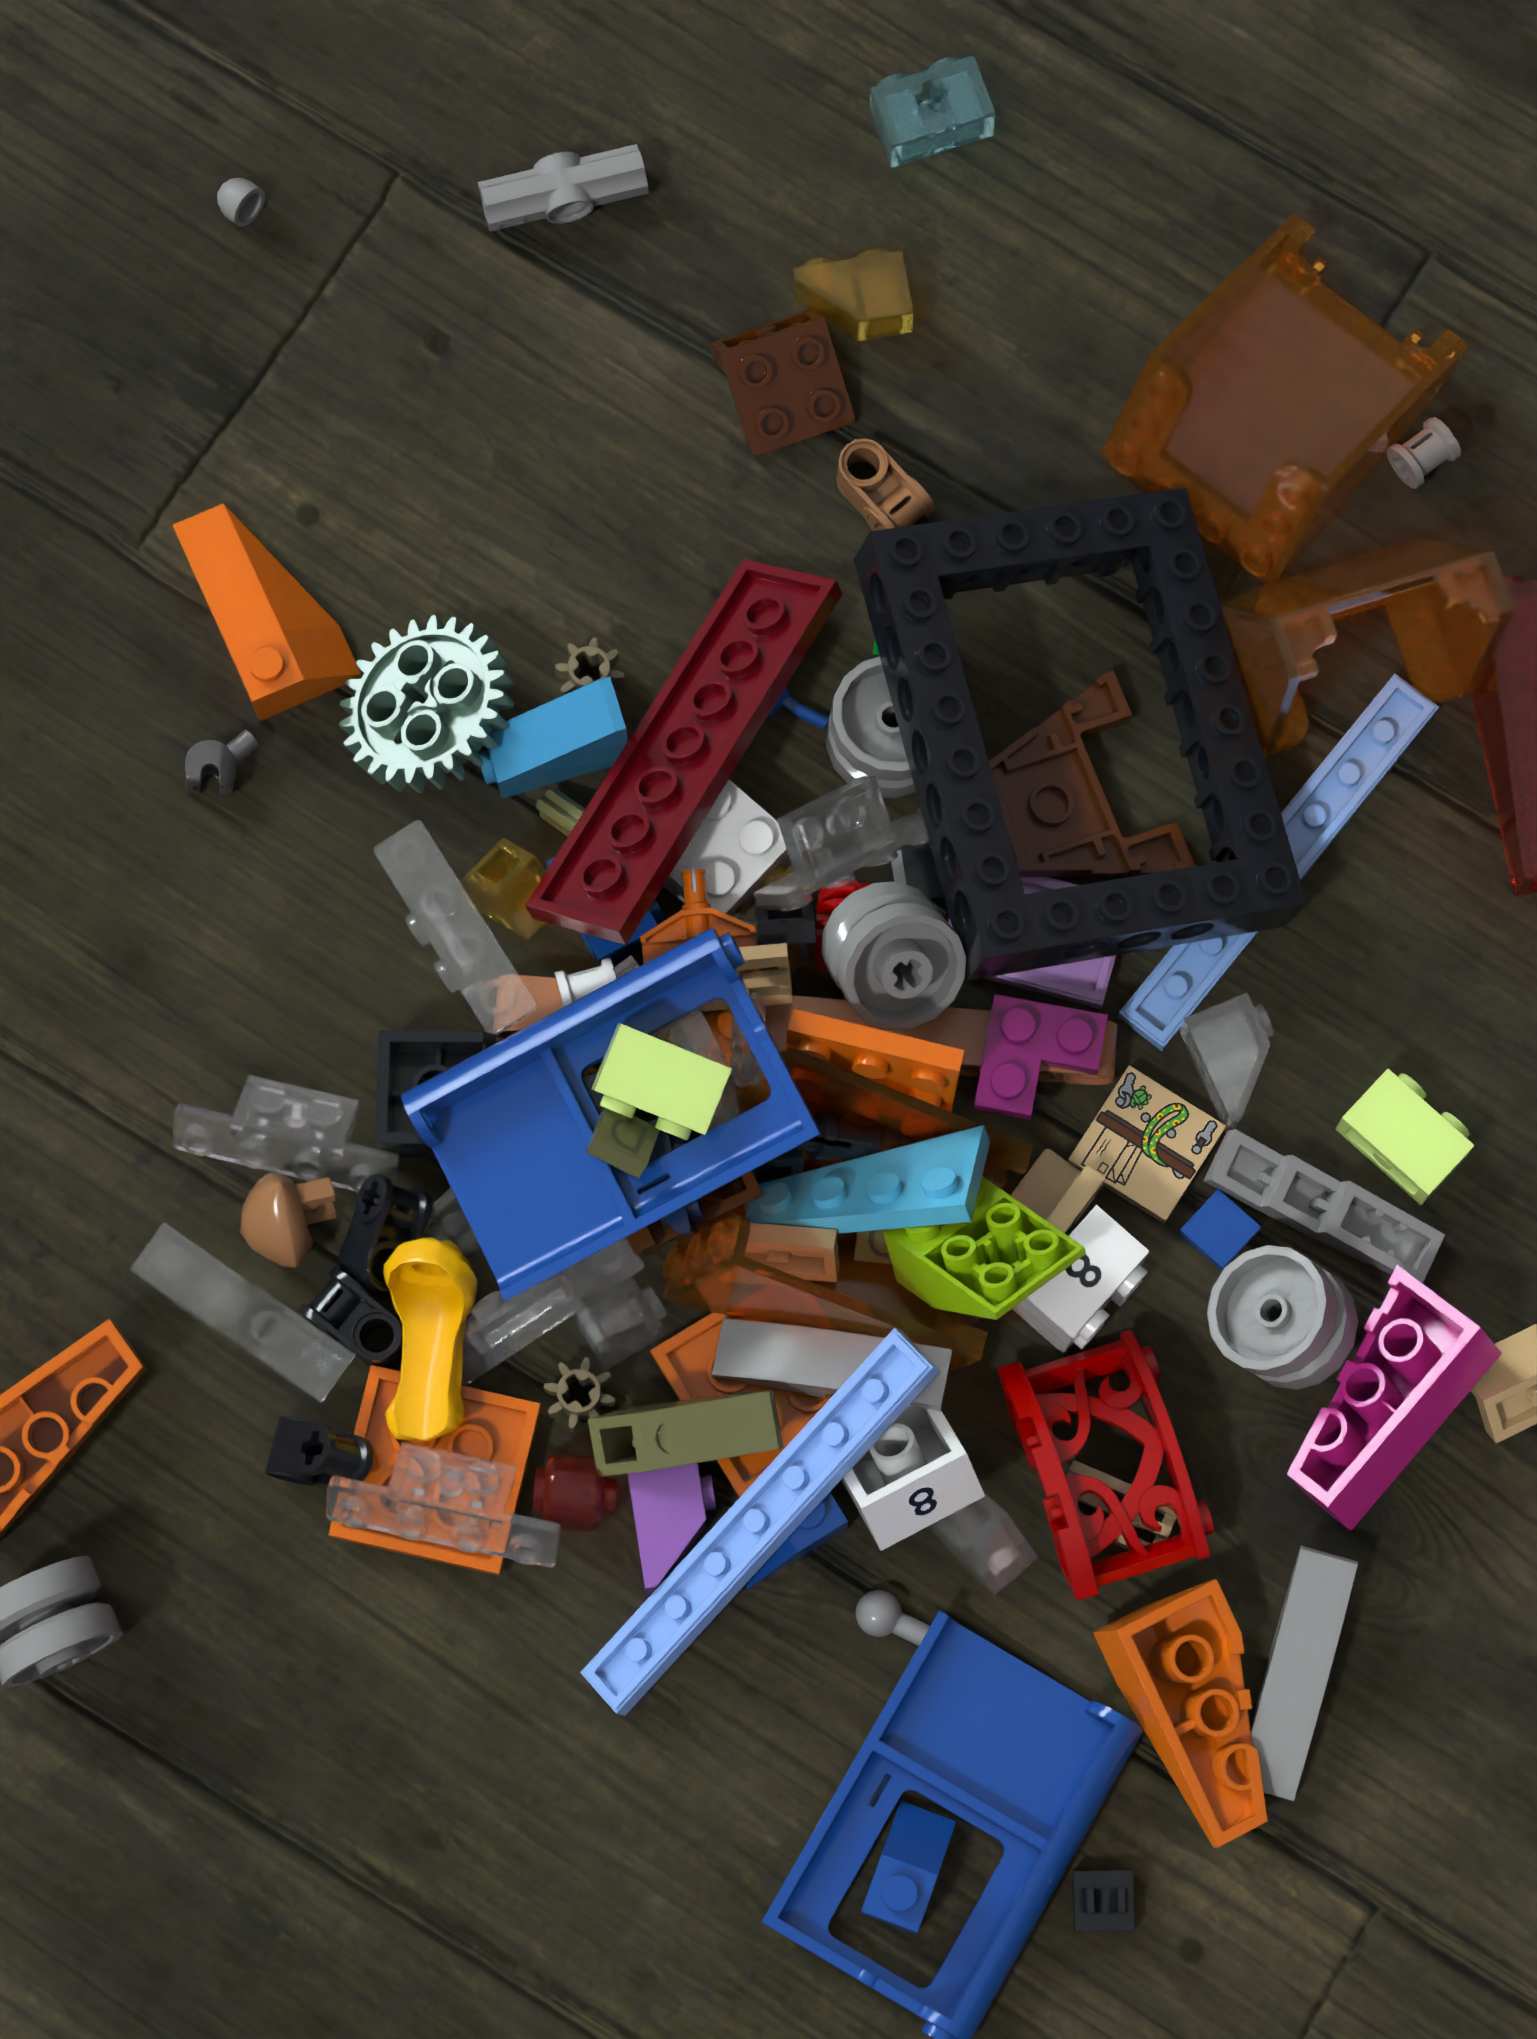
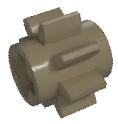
M594 637L591 639L589 646L579 649L569 643L567 645L570 657L568 664H555L556 676L569 680L560 689L561 696L595 682L589 676L581 678L580 671L585 668L592 674L599 671L600 679L610 676L614 686L625 685V674L619 670H611L620 660L618 650H610L605 654L604 651L598 648L597 638Z
M586 1357L582 1361L580 1369L571 1371L567 1365L560 1362L558 1366L562 1377L558 1384L545 1383L543 1387L546 1393L557 1396L559 1402L549 1408V1416L555 1418L565 1413L569 1417L568 1422L571 1432L577 1430L579 1421L599 1416L598 1412L601 1406L614 1407L616 1405L614 1397L602 1394L601 1388L608 1385L612 1380L611 1374L604 1372L595 1377L591 1373L590 1360ZM578 1383L582 1389L589 1388L590 1386L594 1387L589 1392L591 1400L589 1405L582 1407L577 1401L569 1404L566 1403L571 1398L569 1387L572 1384Z

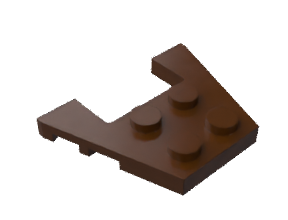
M1114 670L1104 673L1096 679L1093 685L1072 701L1071 699L1067 701L1060 710L1036 728L1033 727L989 761L1020 877H1133L1196 866L1177 821L1128 838L1121 835L1081 739L1082 737L1128 723L1132 716Z

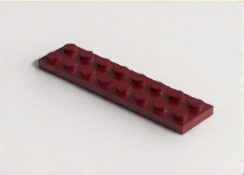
M743 559L525 904L533 919L620 944H628L843 595L836 580Z

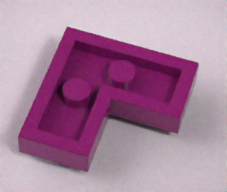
M994 994L973 1110L1030 1120L1040 1065L1097 1075L1108 1015Z

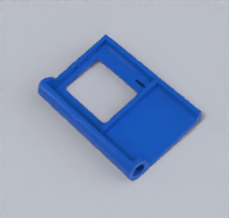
M711 928L401 1094V1100L413 1126L427 1146L432 1148L498 1282L499 1292L504 1302L821 1134L809 1107L737 969L746 962L730 932L719 936L717 931ZM715 1000L726 1001L770 1085L771 1094L769 1098L754 1108L708 1131L706 1135H701L648 1163L639 1179L586 1153L600 1113L584 1084L583 1076L589 1067L604 1059L617 1024L620 1023L651 1035ZM663 1179L662 1181H660V1182H658V1183H656V1184H654V1185L648 1187L649 1185H651V1184H653V1183H655V1182H657V1181Z
M939 1610L763 1918L762 1923L924 2019L926 2023L921 2032L932 2039H972L1144 1730L1117 1711L1099 1702L1089 1701L958 1624L950 1616ZM908 1790L915 1791L995 1838L1003 1846L1002 1858L933 1981L925 1988L914 1986L835 1939L828 1930L833 1914L900 1796Z

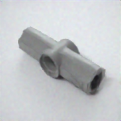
M637 144L580 157L579 154L574 152L554 153L540 159L534 164L533 169L478 182L483 210L490 232L545 218L551 223H569L590 214L594 206L649 193L645 167Z

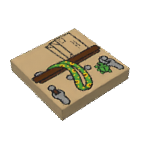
M1129 1065L1069 1157L1068 1162L1081 1172L1088 1165L1105 1177L1104 1187L1165 1224L1224 1132L1226 1125Z

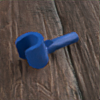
M786 687L767 716L768 719H771L782 707L790 714L792 713L823 730L829 719L828 716L792 697Z

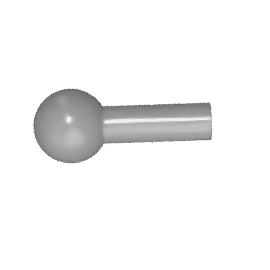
M874 1590L866 1593L861 1597L856 1606L855 1615L859 1627L865 1633L874 1637H883L893 1633L919 1646L930 1625L902 1612L898 1599L893 1594L884 1590Z

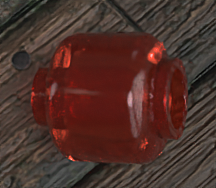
M553 1454L547 1459L545 1467L535 1468L532 1514H541L543 1525L551 1530L594 1532L602 1523L603 1513L615 1514L617 1478H606V1476H603L596 1467L594 1456Z

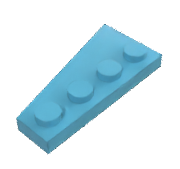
M985 1126L970 1128L760 1183L759 1185L764 1196L749 1203L744 1222L837 1229V1234L971 1222L990 1145Z

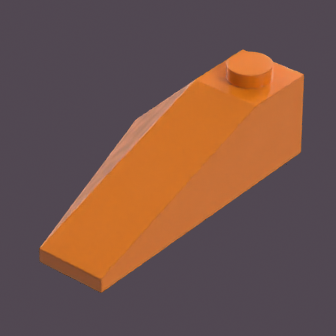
M224 503L173 524L176 535L259 721L346 685L345 683L348 679L362 678L340 626Z
M1217 1579L1209 1580L1143 1606L1094 1631L1093 1634L1117 1686L1213 1848H1219L1268 1822L1258 1750L1253 1747L1248 1709H1252L1250 1689H1245L1240 1656V1654L1244 1653L1242 1632Z

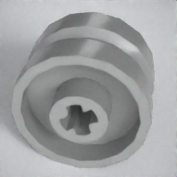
M879 656L861 662L844 676L834 695L831 706V713L827 723L826 749L833 768L849 786L874 797L898 798L914 793L916 790Z
M898 881L872 883L852 892L833 910L823 930L821 955L827 971L837 987L842 990L844 997L851 1007L869 1024L888 1030L911 1029L920 1026L939 1016L954 1001L964 982L966 954L960 938L951 925L943 918V915L934 903L918 888Z
M1272 1245L1246 1251L1228 1264L1212 1287L1207 1310L1211 1337L1225 1357L1275 1387L1296 1390L1319 1384L1340 1369L1354 1346L1358 1326L1354 1299L1339 1278L1290 1247Z
M88 1555L56 1562L0 1587V1640L8 1639L0 1645V1682L2 1686L6 1688L20 1686L65 1670L107 1648L124 1634L115 1611L110 1604L100 1602L86 1604L96 1596L103 1586L94 1563Z

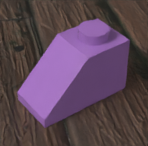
M697 1463L628 1474L647 1595L652 1594L681 1563L707 1527L705 1511L716 1510L711 1475L699 1476Z

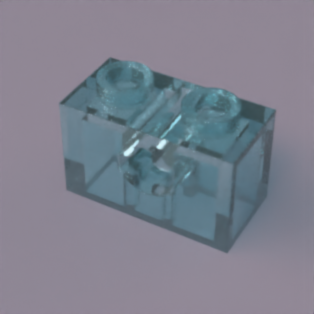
M974 55L960 60L957 57H947L932 64L928 70L909 76L905 73L890 75L881 80L877 86L872 87L870 91V113L891 168L993 136L996 112Z

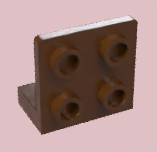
M809 308L709 343L715 363L726 374L749 451L754 456H759L854 422L855 415L825 317L815 309Z

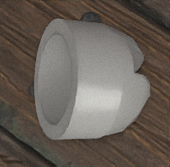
M241 177L232 178L221 185L217 192V202L226 218L236 225L243 227L254 221L261 212L265 203V192L247 179Z

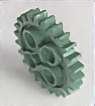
M433 615L428 621L426 630L413 619L409 622L408 635L404 637L394 628L389 630L391 644L388 647L384 648L376 642L371 644L376 658L372 662L358 660L356 664L364 672L362 678L348 679L345 683L355 692V697L340 701V706L351 715L339 722V727L349 735L344 741V745L355 755L353 760L380 784L383 785L388 782L399 792L408 784L417 793H422L427 780L439 790L444 789L446 774L449 772L454 774L460 781L465 779L463 764L468 760L474 765L481 767L483 761L478 751L482 746L490 749H497L499 746L490 736L493 729L502 730L509 727V724L499 715V712L510 709L515 704L504 693L515 685V681L505 672L510 664L498 652L500 648L472 623L465 627L456 617H451L445 625L436 615Z

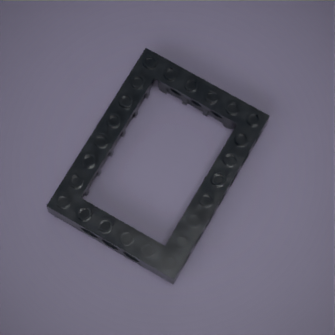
M1186 487L869 532L854 558V563L952 928L959 936L966 954L965 977L967 981L1285 927L1307 904ZM1130 557L1138 585V590L1135 592L1137 603H1143L1153 637L1149 644L1152 655L1157 654L1168 690L1164 698L1166 705H1172L1182 738V744L1179 746L1181 757H1187L1197 791L1194 803L1196 809H1202L1212 843V848L1208 852L1211 862L1217 861V863L1025 894L945 600L952 599L955 593L993 588L995 593L1005 591L1008 585L1045 580L1046 585L1057 584L1062 577L1097 573L1098 578L1116 574Z

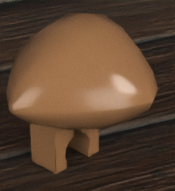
M268 1173L260 1178L250 1190L243 1204L240 1216V1233L251 1249L266 1260L281 1267L296 1268L301 1265L313 1244L307 1225L336 1218V1211L333 1205L335 1193L330 1178L327 1177L296 1185L292 1179L281 1173Z

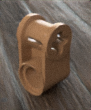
M866 438L855 439L848 443L841 451L836 475L837 487L842 495L865 518L873 531L912 526L922 516L930 518L937 512L933 500L925 489L914 478L907 475L876 441ZM865 462L873 466L877 474L870 479L860 480L852 476L848 468L854 463Z

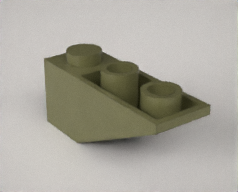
M773 1389L623 1407L588 1419L598 1477L647 1472L783 1448Z

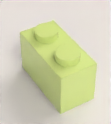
M618 1023L591 1089L604 1094L600 1106L629 1118H633L636 1109L639 1108L659 1116L654 1128L688 1141L692 1130L706 1135L732 1068Z
M1387 1069L1341 1118L1336 1130L1419 1205H1422L1467 1157L1475 1145L1467 1139L1470 1133L1461 1121L1448 1112H1443L1440 1115L1424 1101L1426 1093L1416 1081L1403 1073L1397 1077L1390 1069Z

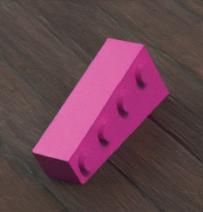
M1398 1265L1388 1281L1391 1289L1379 1310L1373 1309L1363 1328L1367 1334L1353 1361L1346 1360L1337 1377L1340 1385L1328 1408H1321L1287 1472V1475L1311 1500L1350 1531H1352L1502 1354L1479 1325Z

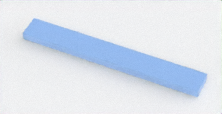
M1396 674L1390 678L1281 813L1300 881L1439 709V706ZM1260 931L1174 945L1120 1010L1118 1018L1160 1051H1163Z
M894 1328L580 1672L616 1714L626 1716L940 1372L936 1365L902 1331Z

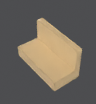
M1045 1149L1010 1196L1068 1235L1101 1191L1105 1177L1088 1165L1081 1172L1052 1150Z
M1537 1324L1495 1343L1502 1354L1471 1389V1392L1476 1397L1485 1430L1495 1443L1537 1424Z

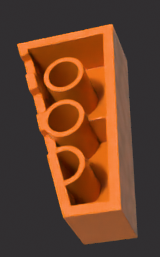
M111 1319L103 1322L0 1395V1538L147 1371L145 1364L116 1323Z

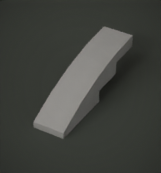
M1237 1129L1227 1130L1203 1180L1281 1223L1392 1275L1398 1265L1422 1284L1445 1237V1234L1355 1183L1351 1181L1340 1182L1294 1155L1283 1156Z
M723 1318L712 1377L827 1398V1394L834 1395L885 1338L828 1329ZM914 1343L936 1365L940 1372L914 1399L910 1406L941 1411L952 1349Z
M1300 1546L1270 1648L1269 1662L1254 1709L1251 1726L1253 1747L1258 1750L1264 1793L1291 1801L1295 1799L1358 1566V1561L1305 1546Z

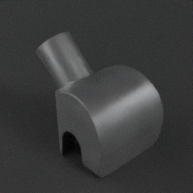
M244 730L227 745L215 740H205L190 748L185 759L187 793L200 794L202 780L205 777L213 776L219 782V796L231 794L236 779V766L260 747L249 731Z

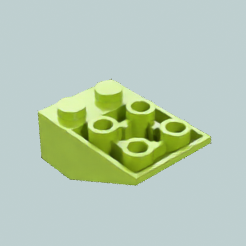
M983 1176L971 1222L887 1229L883 1232L898 1283L932 1308L993 1320L999 1319L1086 1254L1085 1247Z

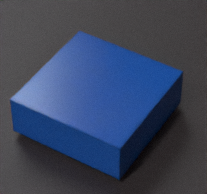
M1217 1189L1180 1229L1178 1234L1222 1272L1258 1233L1261 1226L1221 1190Z

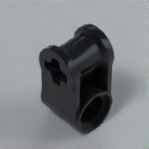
M372 1174L368 1177L358 1192L355 1211L345 1241L340 1249V1269L359 1284L381 1291H389L383 1275L384 1264L400 1244L422 1237L432 1213L430 1193L419 1187L407 1190L392 1185L391 1180L381 1174ZM375 1198L379 1199L378 1204L374 1203ZM410 1209L414 1210L413 1215L408 1214ZM379 1253L378 1264L372 1270L373 1259Z
M334 1266L329 1272L330 1281L309 1305L302 1304L297 1311L325 1336L335 1343H340L367 1366L371 1367V1365L388 1369L397 1367L402 1362L401 1324L393 1314L376 1302L372 1295L344 1271ZM382 1327L393 1330V1342L385 1351L375 1353L366 1350V1339L374 1329Z
M280 1416L265 1474L273 1478L307 1486L322 1484L347 1488L357 1487L365 1480L372 1467L374 1455L372 1445L368 1439L358 1435L335 1433L330 1426L320 1422Z

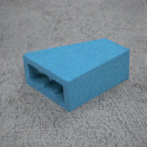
M610 676L599 679L507 720L506 722L509 724L508 729H493L490 735L499 745L497 749L486 747V750L478 753L483 761V765L480 768L485 784L497 782L501 799L613 766L627 744L628 737Z

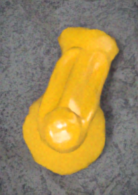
M420 1238L400 1244L386 1261L383 1269L385 1283L389 1288L393 1306L402 1322L400 1381L396 1394L384 1415L387 1426L395 1439L427 1441L450 1434L457 1430L463 1421L464 1406L460 1393L463 1340L467 1316L476 1301L477 1278L474 1270L459 1246L447 1240L439 1241L434 1238Z

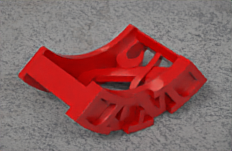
M1131 1329L1120 1332V1341L1024 1370L1020 1361L998 1368L1008 1414L1022 1444L1031 1471L1037 1469L1040 1484H1042L1045 1496H1052L1041 1501L1049 1523L1061 1571L1076 1601L1098 1595L1097 1587L1192 1557H1197L1198 1560L1210 1557L1206 1536L1214 1533V1526L1209 1509L1203 1499L1199 1501L1195 1499L1174 1429L1155 1382L1156 1379L1160 1378V1372L1154 1352L1150 1345L1140 1348ZM1125 1371L1130 1382L1129 1388L1121 1392L1112 1390L1109 1386L1110 1376ZM1105 1378L1100 1384L1098 1398L1087 1396L1085 1383ZM1074 1387V1394L1056 1393ZM1139 1400L1143 1405L1149 1422L1129 1410ZM1069 1414H1076L1078 1418L1076 1436L1068 1441L1056 1438L1052 1428L1057 1424H1065L1070 1428L1071 1419ZM1090 1418L1106 1422L1121 1429L1144 1446L1138 1472L1121 1502L1111 1488L1094 1477L1086 1475L1065 1476L1062 1465L1073 1460L1086 1444L1090 1431ZM1162 1459L1171 1487L1163 1485L1154 1486ZM1084 1494H1094L1101 1499L1111 1514L1104 1520V1513L1101 1507L1097 1505L1096 1512L1086 1516L1078 1508L1079 1498ZM1160 1507H1169L1177 1517L1180 1535L1143 1546L1134 1530L1132 1522L1139 1515L1141 1522L1146 1528L1151 1531L1160 1532L1162 1526L1156 1521L1155 1512ZM1121 1535L1130 1548V1551L1091 1562V1559L1112 1545Z

